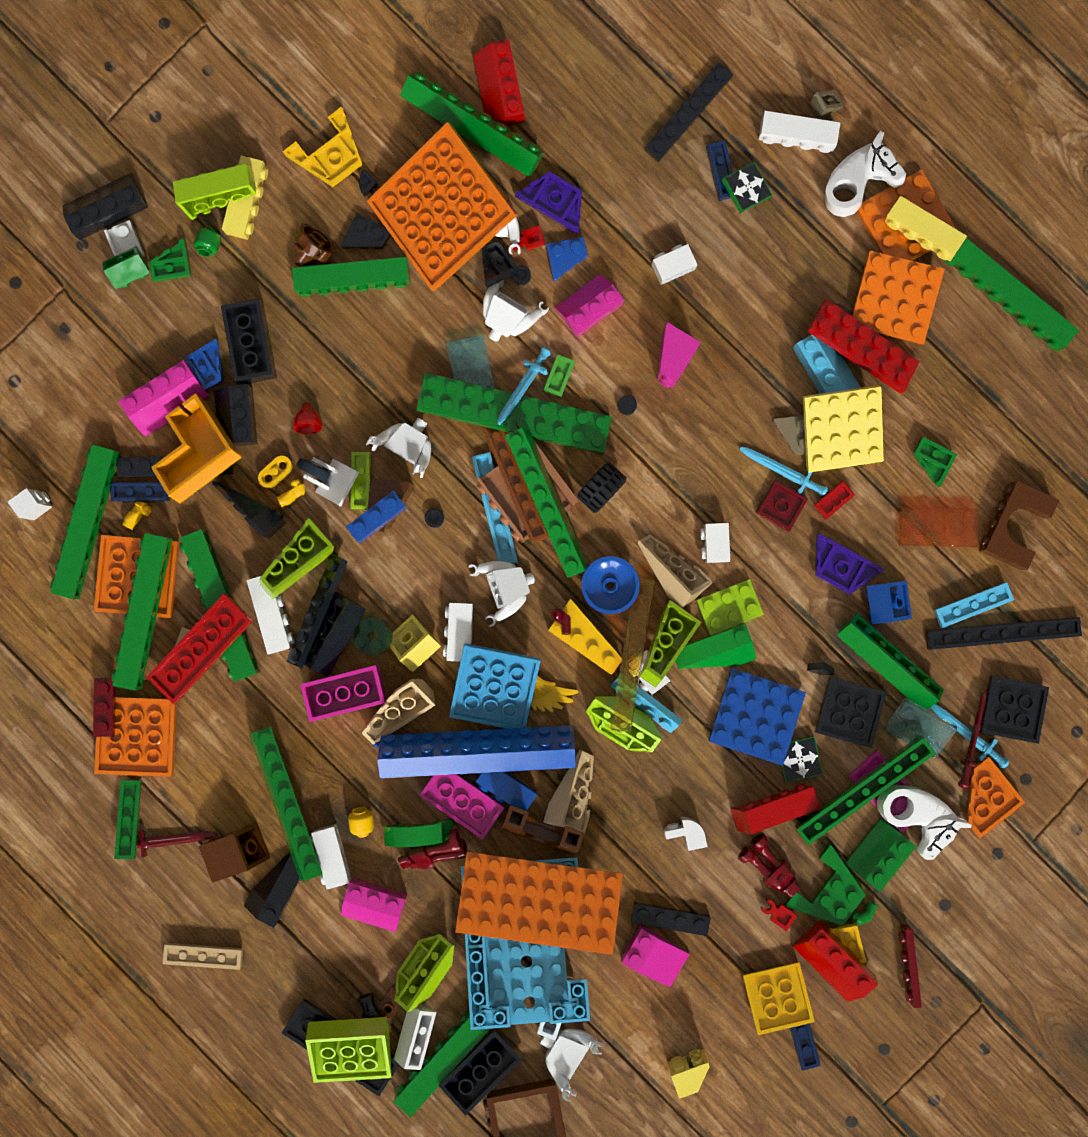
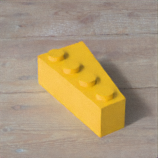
M570 599L563 608V611L571 617V635H562L561 625L557 621L553 622L548 631L612 675L623 659Z

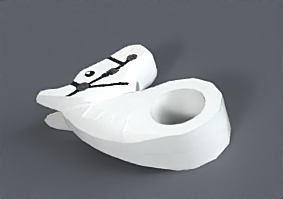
M883 131L877 134L872 143L857 149L847 156L832 172L827 183L824 199L827 209L832 214L842 217L854 214L861 207L868 179L885 181L893 188H897L904 183L906 172L897 161L891 149L882 143ZM846 188L851 190L855 197L850 201L842 202L837 200L833 194L838 189Z
M892 785L882 792L877 799V809L882 818L897 827L922 826V840L918 844L917 852L926 860H933L954 840L960 828H971L972 826L971 823L957 817L948 805L939 798L914 786ZM899 796H905L907 799L906 810L900 815H892L890 812L891 802Z

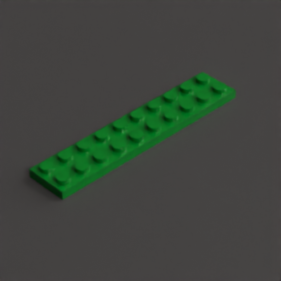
M425 373L416 411L509 433L528 426L534 439L604 454L611 416L522 396L508 418L501 425H498V417L513 393L430 373Z

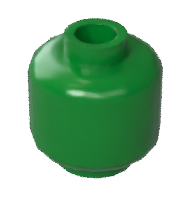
M212 227L199 229L194 240L196 252L204 257L216 255L221 244V236Z

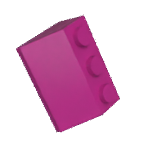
M600 274L555 306V309L576 338H578L621 307L624 299L614 285Z
M352 878L345 894L341 916L396 932L408 894Z

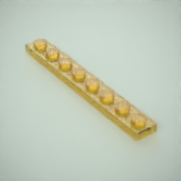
M639 579V593L635 602L631 605L611 730L631 732L655 588L654 580Z

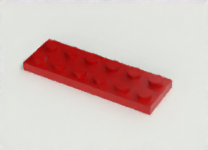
M828 299L823 301L807 330L810 334L900 394L905 392L919 364V361Z
M227 593L223 594L154 668L147 678L172 704H176L254 620Z

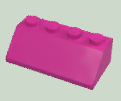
M183 360L118 402L128 418L146 437L168 423L165 416L178 406L187 411L182 403L195 393L203 400L208 398L209 394L204 390L188 363Z

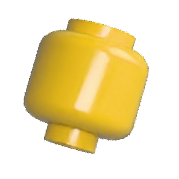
M366 807L355 808L349 814L350 833L363 838L373 831V814Z

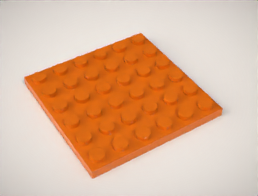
M449 122L433 135L367 200L370 207L431 291H436L518 215Z

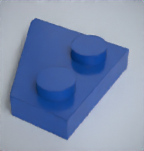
M584 237L547 244L553 281H557L560 276L567 271L569 272L576 264L587 258Z
M216 338L185 357V360L205 391L223 381L219 342Z

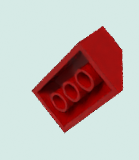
M504 40L490 43L473 55L484 113L490 115L491 119L495 122L503 123L506 126L525 122V113L510 41Z
M821 920L792 945L847 1002L864 998L878 986L876 975Z

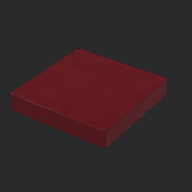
M774 480L756 514L790 532L808 498Z

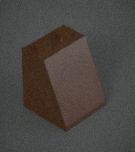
M371 478L367 510L392 491H395L405 504L414 486L410 482ZM396 518L377 532H384L385 529H390Z
M257 822L198 846L212 883L246 872L270 858Z

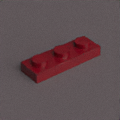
M94 678L93 737L115 736L116 687L113 686L112 678Z

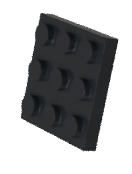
M990 676L980 732L1039 744L1049 687Z
M829 677L814 732L872 748L887 692Z

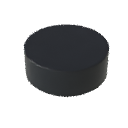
M517 266L518 273L513 275L512 279L515 284L524 286L530 282L531 272L526 266Z
M623 396L618 402L619 412L626 416L633 414L637 408V402L631 396Z
M430 509L425 514V522L432 528H438L444 522V515L439 509Z

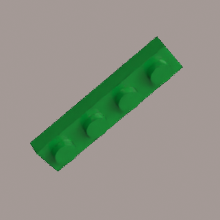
M141 780L120 781L114 859H136Z

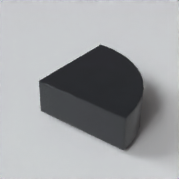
M364 169L360 174L359 187L363 196L366 197L378 185V182Z
M825 662L809 663L807 665V671L821 675H834V668Z

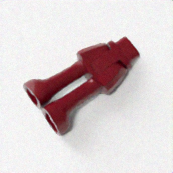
M454 828L449 831L447 841L435 845L413 847L408 852H405L404 856L398 857V862L403 869L408 867L411 869L434 868V863L438 861L466 858L468 848L465 840L461 839L458 829Z
M761 833L754 837L750 844L772 867L769 868L749 845H746L741 850L738 860L742 863L750 862L764 875L763 881L768 886L779 892L781 891V893H786L791 898L801 887L796 883L797 879L790 865L784 859L779 860L766 845L768 842L767 836Z

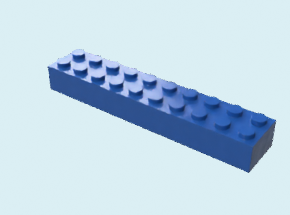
M573 725L380 736L377 758L380 778L576 768Z

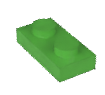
M557 354L544 391L562 397L575 361Z

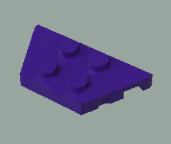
M549 171L539 180L533 181L528 187L515 193V197L578 234L582 191Z
M820 533L817 535L815 576L845 593H853L860 586L884 571L880 566Z

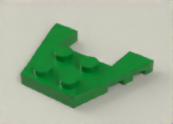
M828 844L818 858L834 869L833 873L811 902L797 892L793 897L788 898L784 905L843 926L866 894L834 848Z

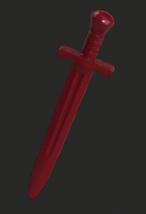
M984 691L981 694L965 761L961 760L960 764L964 765V770L958 785L963 789L970 787V771L972 767L977 766V763L973 761L987 694Z
M141 830L139 832L140 841H137V848H141V857L144 858L148 855L146 852L148 848L203 841L216 837L218 833L196 832L145 838L146 831Z

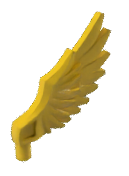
M537 675L531 706L533 710H537L538 707L542 712L545 711V708L553 712L552 707L562 710L563 706L558 702L572 703L573 699L566 696L577 694L578 690L557 687L555 682L543 680Z

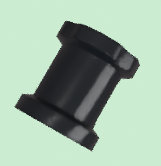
M367 993L357 998L362 1006L363 1018H370L379 1013V1009L376 1008L374 1002V993Z

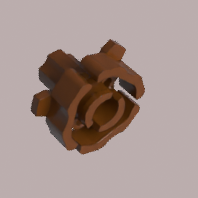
M302 223L294 234L297 243L293 247L297 252L292 258L293 263L298 267H306L313 259H316L326 265L331 264L332 260L329 257L335 250L334 243L331 240L326 241L328 236L320 229L310 224Z

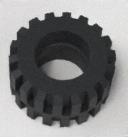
M608 462L578 492L577 498L593 513H596L624 485L627 477L611 462Z

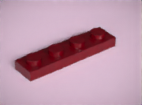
M908 924L900 925L901 931L898 932V938L903 948L900 956L902 963L905 965L903 979L907 983L905 998L914 1008H920L922 1004L914 933Z

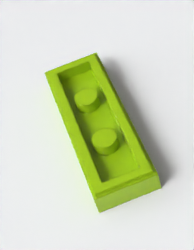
M351 452V468L358 471L359 474L351 487L350 509L367 510L371 483V452Z

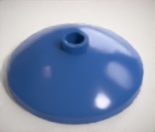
M607 556L595 560L588 566L582 578V592L585 600L593 609L604 614H617L625 611L635 602L639 593L640 583L636 570L629 562L619 557ZM608 582L614 583L613 589L607 588Z

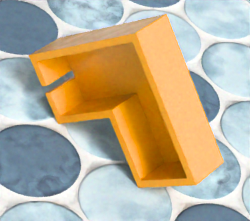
M196 393L182 403L192 413L191 416L179 406L165 416L182 445L151 467L167 495L178 503H182L242 458L207 402Z

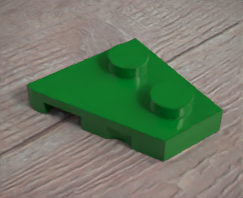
M921 437L912 454L938 488L941 487L957 456L956 453L925 437Z

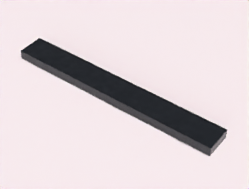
M1080 617L926 631L928 650L1082 636Z

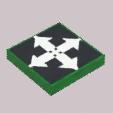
M755 162L722 179L740 214L773 196Z
M814 736L790 742L783 766L781 765L785 783L823 775Z

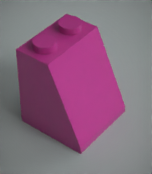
M667 323L662 333L657 372L659 384L667 389L669 387L674 388L701 342L670 323Z

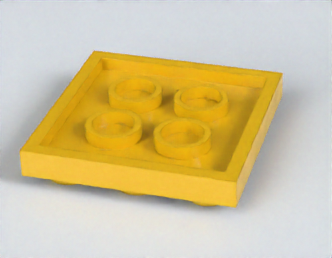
M800 962L742 975L757 1035L815 1022Z

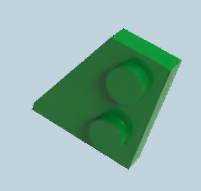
M180 239L177 245L171 249H166L160 256L149 261L153 282L191 277L185 239Z

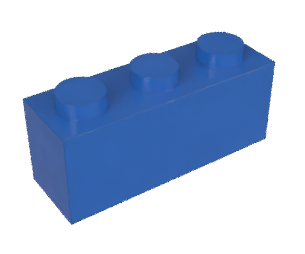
M392 491L347 525L346 528L355 540L361 544L405 511L407 506L398 494Z
M508 772L481 773L476 780L478 788L486 793L489 790L495 794L494 798L499 802L503 803L505 801L511 806L527 811L537 796V791Z

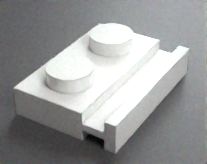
M130 220L112 227V229L104 230L114 256L137 246L143 257H146Z

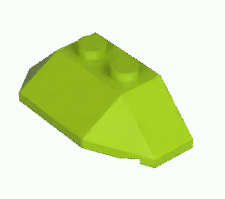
M596 696L586 710L596 731L629 751L653 752L662 740V736L651 717L618 696Z
M437 934L420 939L397 971L394 1000L407 1012H411L432 996L452 966L454 945L443 935Z

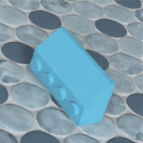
M810 335L796 343L793 347L819 394L861 388L843 356L815 336Z

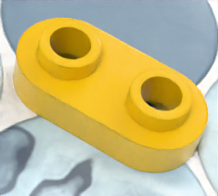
M286 456L276 457L260 471L258 475L260 485L266 488L276 486L292 471V461ZM282 463H286L285 469L280 468ZM271 475L272 480L267 482L266 477Z

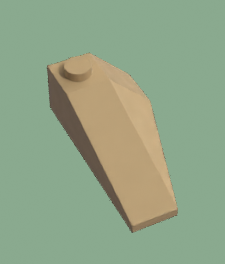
M648 535L638 541L639 547L667 596L679 607L684 608L713 583L696 565L692 567L684 562V557L681 555L677 557L671 553L668 546L652 535Z
M422 679L409 680L392 693L363 728L362 734L373 745L380 741V736L393 733L434 707V691Z
M579 750L575 757L576 768H569L548 804L544 823L559 828L568 826L585 833L590 817V810H587L588 799H591V792L588 791L589 782L593 776L594 756Z

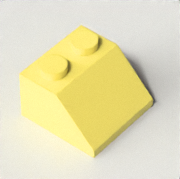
M413 614L385 639L399 661L412 672L441 647L433 635Z

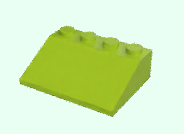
M387 1017L308 1023L306 1046L313 1083L391 1078Z

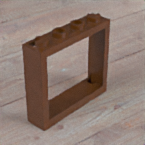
M554 1078L491 1090L487 1094L486 1099H484L485 1111H489L490 1118H487L489 1131L492 1130L493 1137H500L494 1103L543 1093H549L557 1137H566L557 1085Z

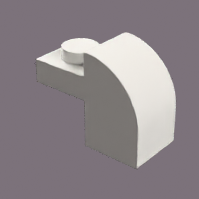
M680 817L682 825L672 823L668 824L667 828H663L666 839L684 836L688 851L707 847L702 827L692 818Z

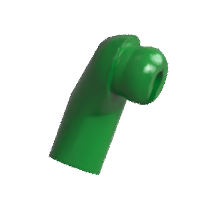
M869 901L863 913H853L852 921L856 922L857 925H863L871 921L878 905Z

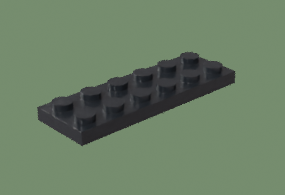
M303 998L281 1034L307 1050L306 1034L308 1023L337 1019ZM390 1054L391 1073L393 1076L399 1064L394 1060V1056ZM391 1078L354 1081L380 1096Z

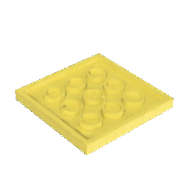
M877 385L803 396L806 467L808 472L884 461L881 386Z

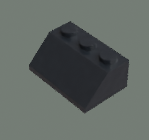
M248 384L215 390L216 418L234 446L257 445L253 388Z

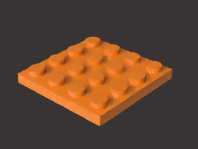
M922 169L905 178L901 186L897 188L889 187L862 202L861 207L856 211L878 251L882 254L915 261L932 251L924 249L919 242L906 238L901 231L891 229L885 222L887 215L900 196L955 228Z
M869 251L851 316L880 335L923 345L945 269Z
M101 535L94 611L126 614L128 612V597L133 591L132 578L137 572L136 559L141 553V538ZM172 541L157 617L172 618L180 542Z
M116 697L115 736L96 737L94 774L174 776L177 703L172 704L166 698Z

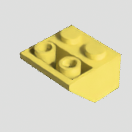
M704 1049L692 1050L689 1052V1055L683 1057L676 1056L670 1062H667L679 1099L699 1091L710 1067Z

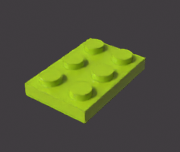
M750 579L696 600L710 636L764 615Z

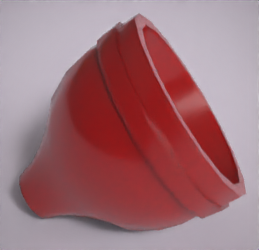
M303 403L301 409L293 418L294 431L300 434L320 432L323 427L321 416L312 408L310 403Z

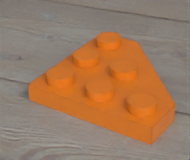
M988 756L971 769L966 821L972 824L971 829L981 839L1026 803Z

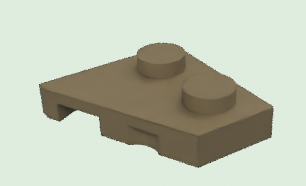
M804 416L773 419V424L781 432L782 438L788 443L794 456L806 454Z

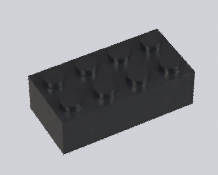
M259 299L222 305L221 310L234 381L239 385L276 379L277 374L264 304Z

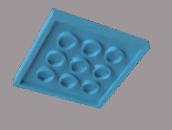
M464 643L449 717L509 729L526 727L541 658Z

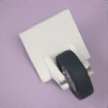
M313 457L311 462L300 458L296 464L297 468L305 471L303 478L318 485L315 491L317 494L339 506H342L359 474L358 471L335 459H332L330 465L315 457ZM323 466V467H325V468H327V469H329V470L326 471V470L322 469L321 467ZM315 478L322 480V483L315 480Z

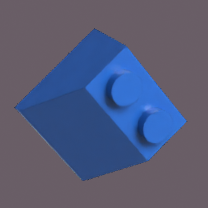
M907 581L867 586V598L870 606L869 616L872 624L896 622L912 618Z

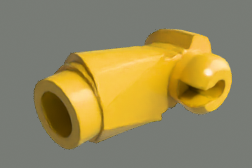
M300 479L291 482L293 489L277 497L281 507L290 506L296 498L305 495V485L301 483Z
M134 503L133 509L124 516L122 525L133 530L143 515H150L152 510L147 503Z

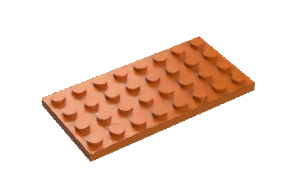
M467 852L455 932L613 955L623 873Z

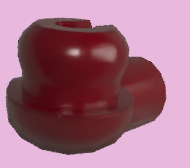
M554 609L551 612V617L561 625L562 635H571V617L561 609Z

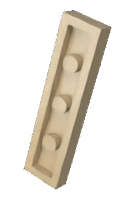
M166 943L164 944L163 964L240 970L242 968L243 948Z

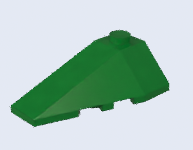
M742 623L686 645L675 662L678 669L740 666L757 658L746 623Z

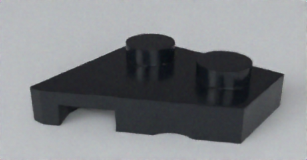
M357 213L341 243V247L344 249H383L391 234L386 227Z
M499 241L482 248L486 288L518 273L517 266Z

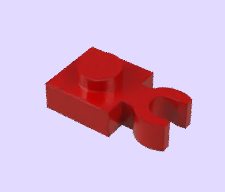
M537 225L523 230V236L520 237L518 244L521 250L526 246L528 251L546 245L541 226ZM514 247V252H518V248Z
M767 898L766 901L770 903V908L765 909L761 906L760 909L765 914H772L769 919L787 931L797 915L781 903L776 907L775 903L770 898Z

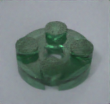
M377 617L361 619L354 632V646L362 653L370 656H377L390 647L393 637L392 631L387 625L388 623ZM375 631L374 634L377 635V638L371 641L369 636Z

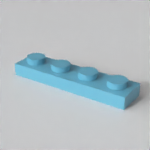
M1004 582L937 608L934 612L940 628H944L1011 602L1014 598L1008 583Z
M622 673L610 685L618 694L650 716L668 732L672 733L681 724L682 719Z

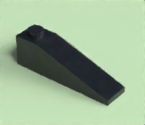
M212 482L229 502L232 501L234 503L233 507L244 516L246 515L244 519L262 537L271 538L286 523L282 519L284 515L277 508L273 510L220 482Z
M290 852L252 889L244 904V907L257 920L273 928L279 923L300 881Z

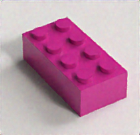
M379 664L300 684L309 722L376 706L387 701Z

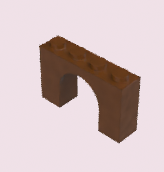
M1017 480L1007 484L1005 487V496L996 507L997 513L995 518H992L988 524L989 531L982 538L979 551L1019 570H1028L1036 552L1015 543L1010 538L1007 531L1008 519L1018 509L1029 511L1044 519L1051 518L1060 500Z
M511 805L508 808L501 829L570 855L579 852L584 832L568 826L559 828L531 818L528 816L529 812Z

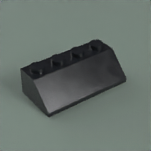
M132 173L62 205L64 219L71 233L79 240L148 208Z
M335 591L305 665L316 672L329 676L366 609Z
M494 1030L439 1084V1087L466 1116L522 1060L524 1053L511 1039Z

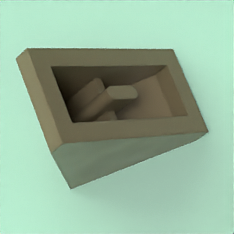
M835 90L815 93L809 104L816 119H823L844 107Z

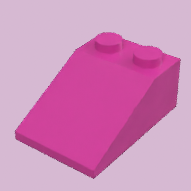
M639 924L620 957L621 962L634 971L671 987L690 953L644 925Z

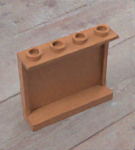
M536 444L566 512L578 503V499ZM497 466L482 478H478V485L476 487L482 495L486 494L490 499L487 501L494 511L497 509L501 514L499 516L501 522L505 526L509 525L512 529L510 533L513 538L523 543L529 537L500 469Z

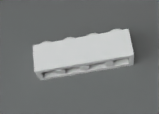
M765 111L761 119L758 140H762L766 144L781 143L785 147L800 146L804 150L819 149L820 152L829 153L830 151L833 152L837 146L840 122Z
M260 577L247 580L267 655L292 648L295 640L292 632L289 633L287 625L290 623L287 614L283 612L284 601L282 596L278 595L272 600L260 586Z

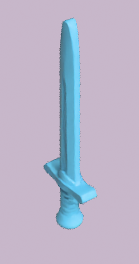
M543 347L540 349V354L534 363L527 360L523 361L524 367L529 369L501 411L497 420L498 425H501L508 418L538 372L543 375L548 374L547 369L541 366L545 359L551 355L548 348Z
M746 447L739 448L743 454L801 485L797 491L801 494L805 486L817 491L821 497L828 493L827 486H821L809 480L812 472H807V476L757 451Z
M934 704L930 707L942 720L970 742L972 731L940 706ZM978 736L976 748L982 752L977 757L978 760L983 761L989 755L999 764L1000 768H1006L1009 765V759L1001 757L992 749L998 740L991 739L990 744H988Z

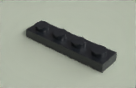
M634 902L631 923L708 936L711 917L710 915Z

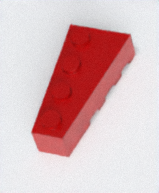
M805 783L794 786L795 789L782 790L776 795L766 796L760 800L731 808L737 831L754 834L819 810L820 805L814 786H806Z

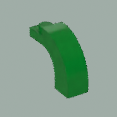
M453 819L422 824L397 823L383 826L385 846L416 847L443 843V841L448 840L449 831L454 829Z

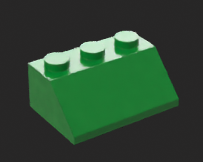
M880 818L845 861V864L881 892L917 846Z

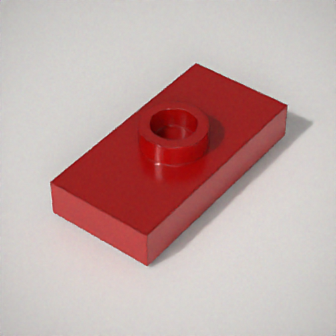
M842 480L817 501L813 507L827 520L855 494Z

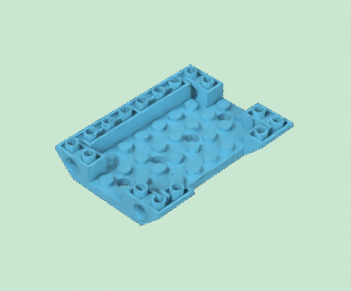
M577 857L533 860L578 867ZM461 866V880H462V882H463V875H464V868H465V866ZM465 934L471 1030L511 1027L514 1024L540 1022L556 1024L590 1021L587 979L567 978L565 948ZM523 956L531 957V966L524 967L521 964ZM528 996L533 997L535 1000V1005L531 1008L524 1005V999Z

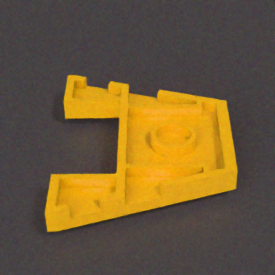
M342 107L328 116L329 121L339 133L310 156L306 155L296 141L282 151L287 158L331 187L337 185L363 165Z

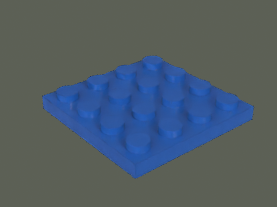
M731 668L709 742L783 766L806 692Z

